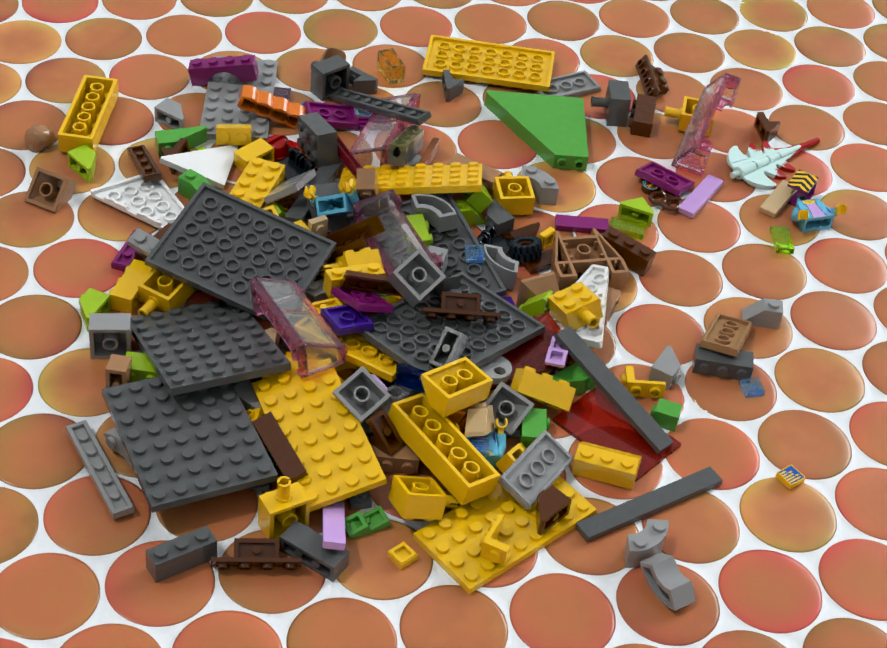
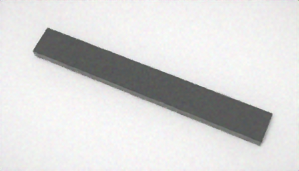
M342 87L330 95L331 101L419 126L432 117L430 111Z
M338 156V164L319 167L316 171V176L307 185L331 183L344 165V162ZM303 191L285 214L284 219L292 223L299 220L304 222L310 214Z
M571 326L555 335L554 338L565 350H568V354L657 454L672 446L674 441Z
M707 467L577 522L575 528L588 543L718 487L722 484L723 480L711 467Z

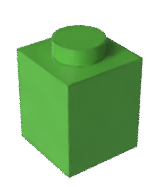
M660 398L658 404L653 405L650 415L661 428L675 432L683 405Z

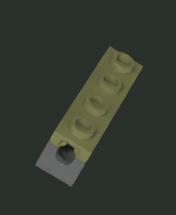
M410 125L389 143L387 164L404 167L422 149L424 129L419 128L417 125Z

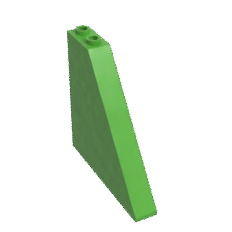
M486 90L484 105L552 168L586 171L589 156L583 98Z

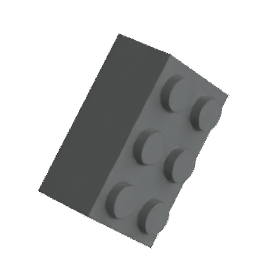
M318 112L299 115L296 124L299 132V138L297 139L299 148L318 167L338 164L337 131Z

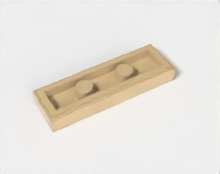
M782 180L760 206L759 212L775 218L797 190L788 187V182Z

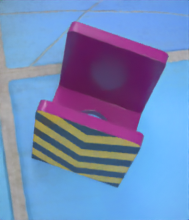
M798 170L787 185L797 190V192L787 203L796 206V201L801 196L810 200L815 193L819 178Z

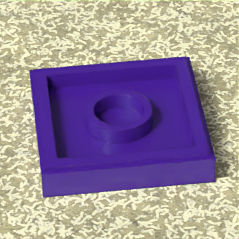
M348 304L320 310V316L338 336L374 330V323L364 312L357 311Z

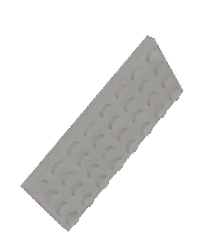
M219 55V56H213V57L221 58V57H224V56ZM256 59L259 70L257 81L240 82L236 76L227 72L217 73L210 78L200 126H207V139L216 140L217 124L252 125V142L259 138L265 141L268 139L270 118L260 117L254 112L244 111L237 104L243 85H251L259 91H267L274 95L278 61Z

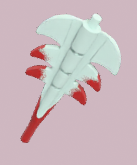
M817 137L807 142L774 150L764 140L761 146L762 152L753 143H750L747 148V156L738 149V146H733L726 157L728 165L733 169V172L730 173V178L743 179L747 184L758 189L774 188L777 184L767 176L779 180L786 179L787 175L779 169L794 173L796 170L786 160L811 146L819 144L820 139Z

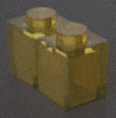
M394 49L378 51L377 68L384 75L383 77L387 83L391 85L404 82L405 65L398 58Z

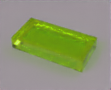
M612 217L610 226L627 236L643 240L646 224Z
M771 226L770 234L776 253L793 254L795 248L788 227Z

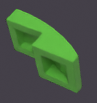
M381 505L364 514L358 511L345 518V530L350 539L366 536L391 526L390 520Z

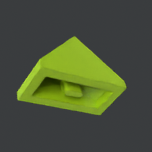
M640 197L621 201L617 217L651 227L654 211L645 199Z

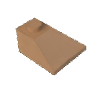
M37 167L24 201L57 213L72 198L77 182Z
M549 272L520 280L516 307L519 308L529 298L549 290L553 291V294L559 291L555 273Z

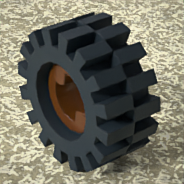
M534 236L513 238L509 242L510 258L512 260L515 259V261L520 260V262L539 259L542 256L541 239Z

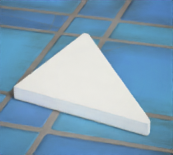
M227 145L161 156L159 163L182 173L192 169L203 175L211 185L223 190L234 160L233 152L238 149L239 145Z

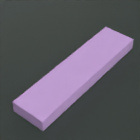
M708 174L680 204L677 212L693 218L722 187L724 181Z
M344 500L322 508V548L345 550Z

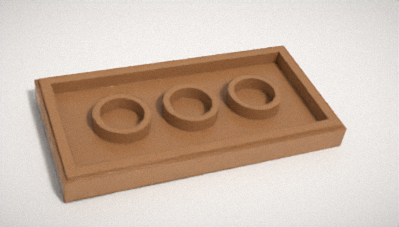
M717 313L702 337L699 347L737 357L752 330L753 322Z

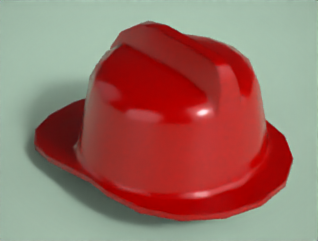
M273 135L266 140L268 144L274 147V161L288 157V150L291 147L297 148L298 151L300 150L298 144L288 140L285 135Z

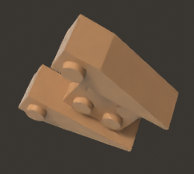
M592 228L590 236L561 238L559 231L555 232L551 250V272H554L556 275L559 291L574 284L578 277L577 273L585 272L592 264L608 267V287L625 288L630 273L624 259L595 228Z

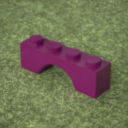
M255 55L211 57L208 59L196 58L190 60L188 67L192 86L208 85L210 78L220 72L233 74L240 82L257 81L259 73Z

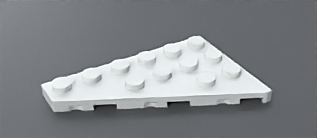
M140 175L91 189V196L159 229L168 223L172 224L184 209L183 204L163 180L144 183Z
M592 264L575 283L582 282L600 298L603 317L599 319L600 322L596 328H590L588 325H585L574 331L588 346L601 349L603 346L609 269L606 266ZM551 311L540 321V323L546 326L545 332L540 335L552 337L565 329L551 315Z

